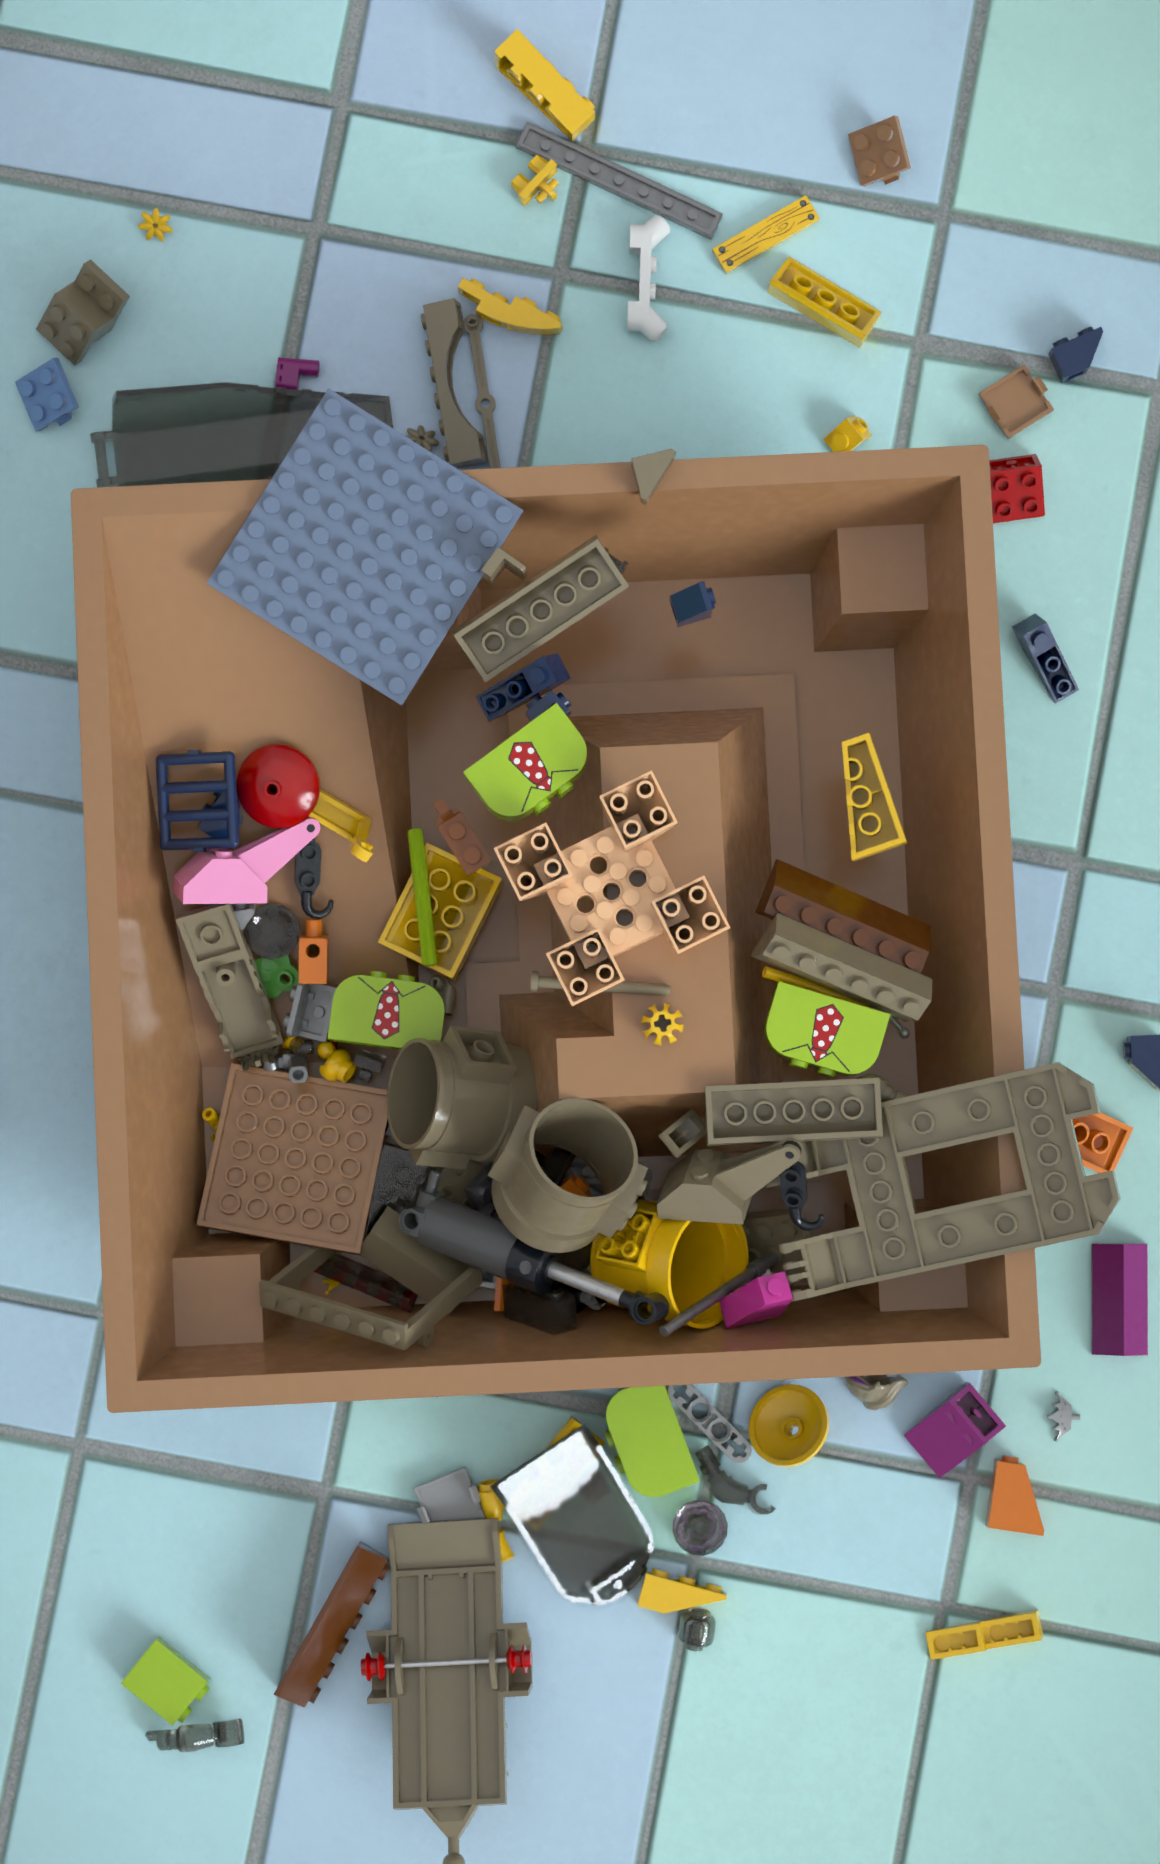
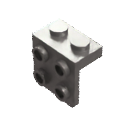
M299 982L297 986H293L290 994V1002H293L291 1013L286 1014L283 1029L287 1030L286 1036L291 1038L302 1036L322 1042L328 1041L332 1001L337 987L326 984H301Z

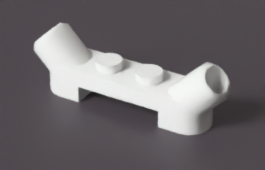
M653 215L645 224L630 223L629 254H640L639 301H628L627 331H641L649 341L658 340L667 330V323L650 307V300H655L656 283H650L651 273H656L657 256H651V250L670 233L669 224L660 215Z

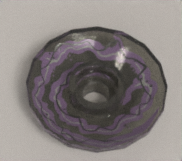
M694 1500L686 1503L678 1510L673 1519L672 1531L676 1542L684 1551L692 1555L704 1556L714 1553L722 1546L727 1537L728 1524L725 1514L717 1505L706 1500ZM703 1522L705 1524L704 1531L697 1532L694 1528L695 1524Z

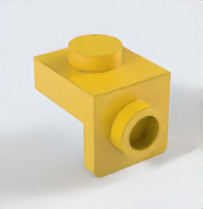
M853 415L841 422L823 440L833 452L853 451L872 435L868 431L867 423L862 418Z

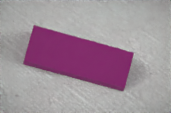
M1092 1244V1355H1148L1147 1244Z

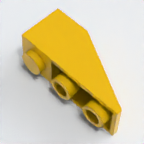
M653 1568L652 1572H645L637 1606L661 1613H669L726 1600L727 1594L722 1592L723 1587L711 1583H706V1587L695 1584L696 1580L680 1575L679 1580L668 1577L669 1572Z

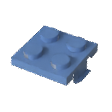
M52 358L15 381L35 431H41L51 423H58L59 426L71 420L72 411L79 408L59 358Z

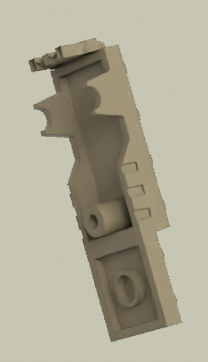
M211 904L177 914L175 918L195 972L199 976V982L204 989L205 998L208 999V1005L214 1012L217 1020L218 1036L222 1040L224 1052L229 1051L231 1059L237 1057L241 1062L243 1072L249 1070L251 1065L259 1067L262 1066L263 1062L274 1063L275 1056L279 1053V1045L284 1044V1036L250 946L245 942L232 904Z

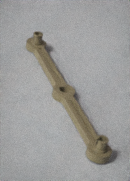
M471 314L464 319L465 332L470 335L479 393L475 406L483 418L490 469L501 468L492 412L496 408V402L494 397L489 394L480 339L483 321L478 315ZM487 400L490 402V405L487 408H483L481 402Z

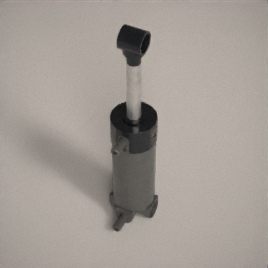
M430 1170L426 1188H420L416 1206L402 1211L399 1216V1225L402 1231L417 1237L421 1246L507 1280L510 1284L537 1295L548 1293L556 1281H559L628 1309L635 1322L641 1325L661 1321L669 1313L668 1300L662 1294L656 1292L647 1294L642 1291L633 1293L563 1265L565 1253H552L533 1248L515 1237L500 1219L447 1199L446 1194L437 1191L441 1175L439 1170ZM648 1303L652 1307V1314L648 1311Z

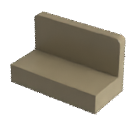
M497 547L481 569L482 580L492 586L506 568L524 581L527 577V569L522 563Z

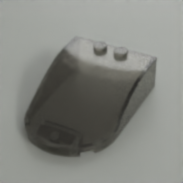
M584 1424L490 1486L551 1583L566 1599L577 1604L578 1602L592 1603V1605L605 1604L628 1593L648 1569L646 1564L650 1553H653L651 1530L601 1445Z

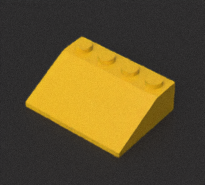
M426 843L425 854L438 963L434 966H424L422 964L412 873L378 943L436 973L456 981L504 881L502 878L483 869H479L470 876H467L454 855Z

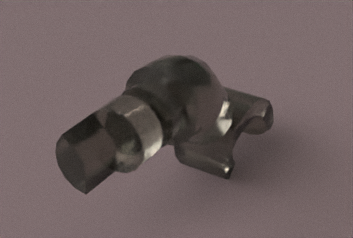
M709 1444L695 1453L702 1464L699 1466L701 1472L709 1477L707 1480L711 1486L709 1490L718 1501L742 1506L744 1503H747L748 1508L757 1515H767L776 1509L772 1505L762 1508L756 1503L757 1493L759 1491H766L767 1484H760L752 1489H748V1485L734 1480L731 1475L728 1476L725 1470L721 1471L718 1467L721 1464Z
M241 1718L213 1722L212 1726L211 1724L182 1725L178 1729L147 1731L145 1734L149 1741H156L160 1751L174 1749L180 1752H194L211 1747L214 1744L216 1747L236 1746L243 1744L245 1740Z

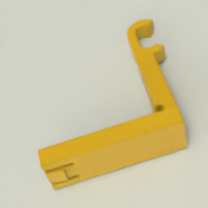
M320 789L317 805L309 817L316 819L322 825L348 839L351 845V853L367 863L373 854L371 852L373 846L367 842L372 818Z

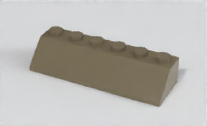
M779 913L775 915L751 953V957L876 1010L888 1013L905 1022L918 1021L932 1001L933 979Z

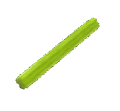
M415 828L408 830L407 833L421 957L424 966L437 965L438 960L424 836L422 829Z

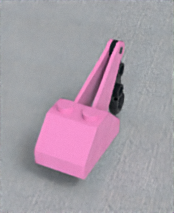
M308 816L297 825L281 828L234 851L230 848L207 849V852H197L173 876V893L183 904L267 903L268 887L265 882L295 856L294 881L301 897L302 910L311 918H324L332 911L333 900H329L327 907L321 911H317L312 907V898L320 884L321 848L315 841V837L320 832V824L316 819Z

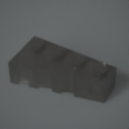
M388 1142L383 1143L365 1238L387 1206L399 1214L412 1207L420 1188L423 1187L430 1170L433 1168V1166L415 1165L409 1149L403 1148L400 1145Z

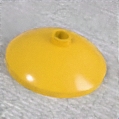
M794 1384L779 1386L767 1392L755 1405L749 1420V1437L754 1450L767 1462L780 1467L797 1466L811 1459L823 1446L829 1429L828 1412L821 1398L810 1389ZM799 1427L798 1432L792 1435L793 1429Z

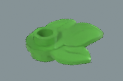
M271 945L268 951V958L254 959L269 998H276L283 991H291L293 986L298 985L299 969L291 964L290 956L283 948ZM283 974H287L290 977V982L284 980Z

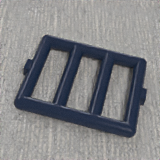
M188 750V753L158 755L156 757V779L161 849L165 851L193 849V852H207V849L237 847L239 845L234 753L231 751L202 752V750ZM224 763L225 780L168 783V765ZM225 791L226 808L169 811V794ZM227 820L228 837L171 839L170 822Z

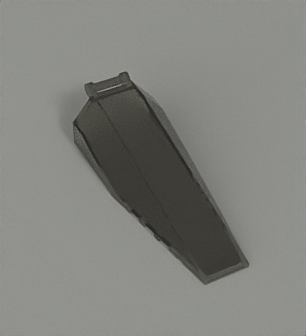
M227 382L116 391L112 398V431L90 434L91 443H94L98 470L97 488L272 479L326 392H317L309 389L293 390L285 389V387H259V385ZM336 392L393 428L389 396ZM113 441L117 476L109 477L105 442Z

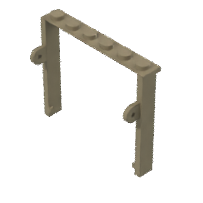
M310 1247L269 1281L261 1280L259 1282L260 1307L401 1350H407L417 1340L420 1346L428 1347L434 1338V1325L482 1284V1270L472 1266L469 1267L407 1322H402L300 1291V1282L338 1252Z

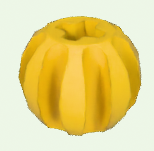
M663 1002V1010L661 1012L657 1011L655 1003L647 1009L653 1014L651 1018L642 1015L640 1023L650 1025V1029L642 1031L646 1039L649 1035L655 1034L657 1037L653 1043L655 1045L662 1046V1037H667L669 1044L677 1041L672 1035V1031L683 1032L684 1025H678L674 1022L676 1018L683 1016L679 1009L674 1014H669L668 1009L671 1006L669 1003ZM660 1016H663L665 1021H670L671 1023L666 1027L665 1032H661L660 1027L654 1026V1023L658 1022Z

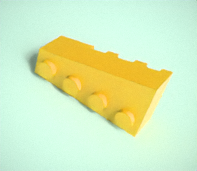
M518 29L494 51L495 68L572 142L595 120V111L593 110L595 107L592 102L585 96L581 97L575 91L574 85L567 78H563L555 67L543 57Z
M870 733L843 741L842 751L851 859L854 862L906 844L907 840Z

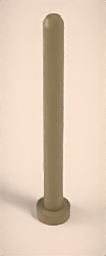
M532 971L530 991L538 992V987L563 989L557 977L539 976V971ZM623 981L603 992L667 996L670 994L671 986L667 984Z

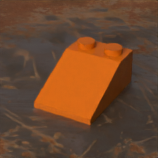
M1101 1112L1072 1119L1083 1166L1098 1173L1115 1170L1133 1127Z

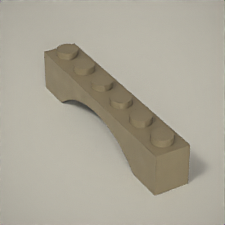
M452 298L423 305L424 313L421 314V322L424 330H427L429 340L425 341L428 356L432 357L433 366L430 367V376L432 382L436 383L438 393L434 394V400L437 409L441 410L442 419L439 420V429L441 435L445 436L446 446L443 447L444 458L446 462H449L455 468L486 463L487 456L483 435L463 415L453 388L452 368L458 342L465 331L461 303Z

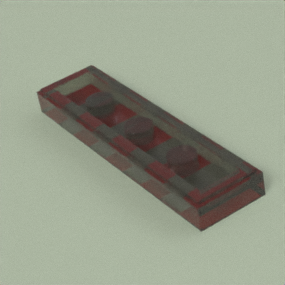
M337 1253L313 1271L410 1313L418 1296L393 1277Z

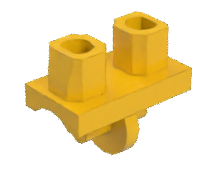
M536 155L528 164V168L536 176L529 181L519 173L511 181V187L518 195L519 202L524 207L539 191L541 192L535 199L540 204L546 197L551 201L557 198L553 190L559 183L553 178L546 184L558 172L556 169L557 163L552 159L548 162L541 156Z

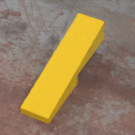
M1038 1610L925 1632L931 1660L1041 1641L1044 1637Z

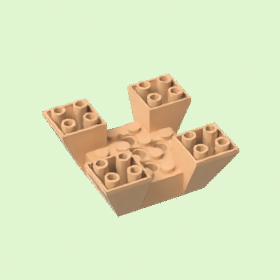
M652 770L599 796L610 827L560 851L547 823H544L494 848L519 901L547 894L570 942L546 953L571 1006L625 981L614 957L663 933L676 953L679 954L730 929L705 876L676 889L652 842L678 823ZM596 859H601L606 863L607 869L601 874H596L591 870L590 864ZM635 872L642 873L646 878L645 884L641 887L633 886L629 881L631 874ZM608 885L616 886L620 891L619 897L614 900L607 899L603 895L604 888ZM582 898H589L594 903V908L588 913H583L577 908V903ZM621 911L629 912L633 917L632 923L628 926L618 924L616 921L617 914Z

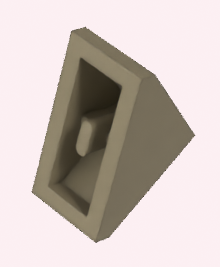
M668 449L632 458L631 465L640 501L645 506L676 457L675 450Z
M692 1108L658 1135V1137L672 1155L678 1158L707 1134L706 1124Z

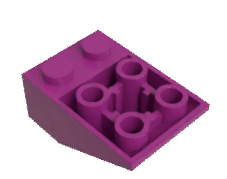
M966 1382L905 1433L904 1437L935 1474L941 1478L1004 1429L1006 1425L971 1383Z

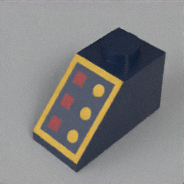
M1160 1035L1127 1037V1042H1123L1122 1046L1123 1058L1128 1059V1065L1156 1091H1160Z

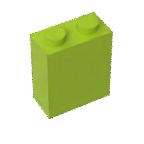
M158 1637L121 1684L173 1726L177 1720L183 1723L192 1711L188 1707L195 1698L200 1701L210 1687L206 1684L211 1678L161 1637Z

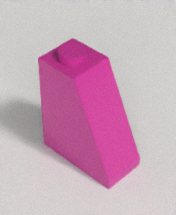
M783 1271L757 1277L721 1299L719 1305L726 1329L781 1317L793 1297L786 1273Z

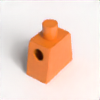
M306 919V934H301L299 937V983L327 984L329 978V934H322V919ZM309 945H317L319 952H311Z

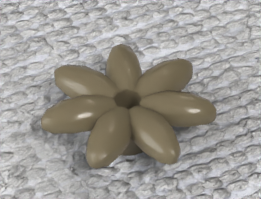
M422 425L418 426L417 431L407 428V433L410 435L407 438L428 451H432L431 445H439V441L433 438L435 431L432 430L425 433Z

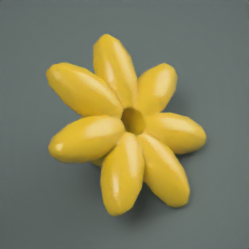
M154 208L152 216L146 212L141 213L146 222L140 223L138 228L148 230L146 233L147 240H150L156 234L157 238L163 242V232H173V229L165 224L170 220V215L160 217L158 208Z

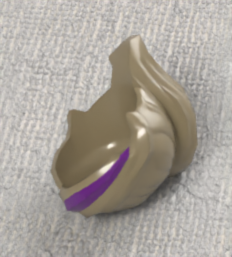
M887 1375L844 1377L851 1394L860 1399L867 1409L875 1411L890 1405L902 1387L908 1385V1381L901 1375L896 1377H888Z

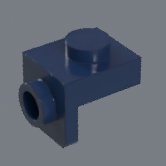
M551 690L543 698L538 695L527 704L529 710L526 711V717L533 721L555 703L569 717L571 711L568 708L571 704L561 692L556 695Z

